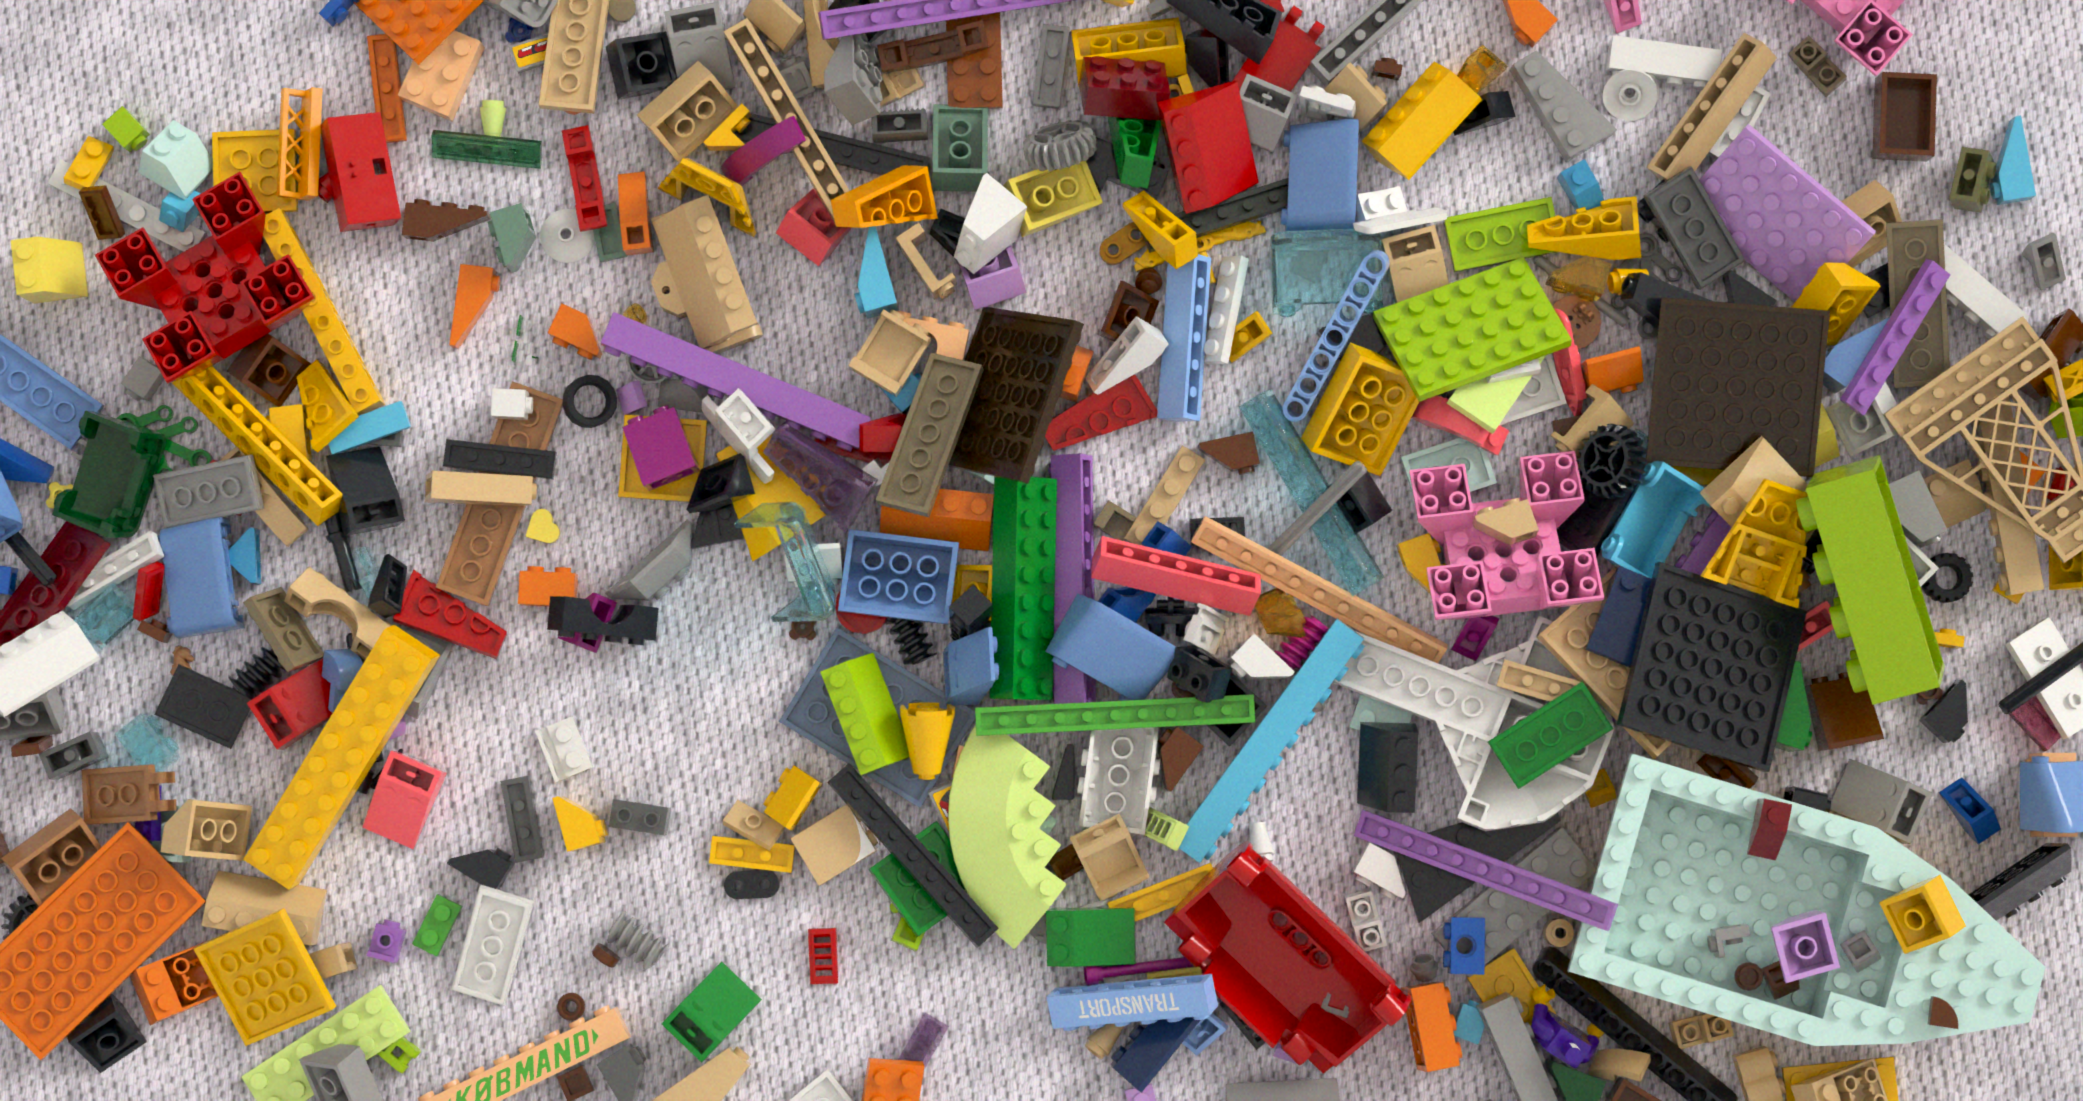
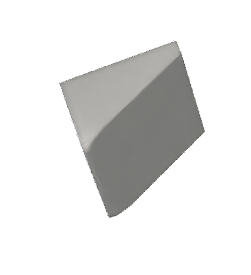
M1865 930L1840 944L1856 972L1864 970L1881 959L1880 953Z

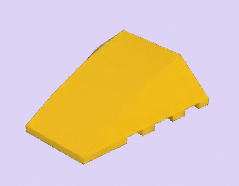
M682 158L659 184L657 189L679 200L683 199L690 186L730 206V225L755 237L757 232L744 190L740 184L689 158Z
M773 434L757 447L759 455L773 469V479L766 484L763 483L747 465L755 494L732 503L752 562L845 503L839 496L833 497L831 494L833 491ZM729 445L718 452L716 457L718 462L738 453Z
M1764 478L1700 576L1725 585L1728 583L1798 608L1799 598H1797L1799 585H1802L1803 574L1801 573L1803 557H1806L1807 546H1805L1806 533L1809 532H1805L1803 529L1796 500L1807 497L1808 494Z

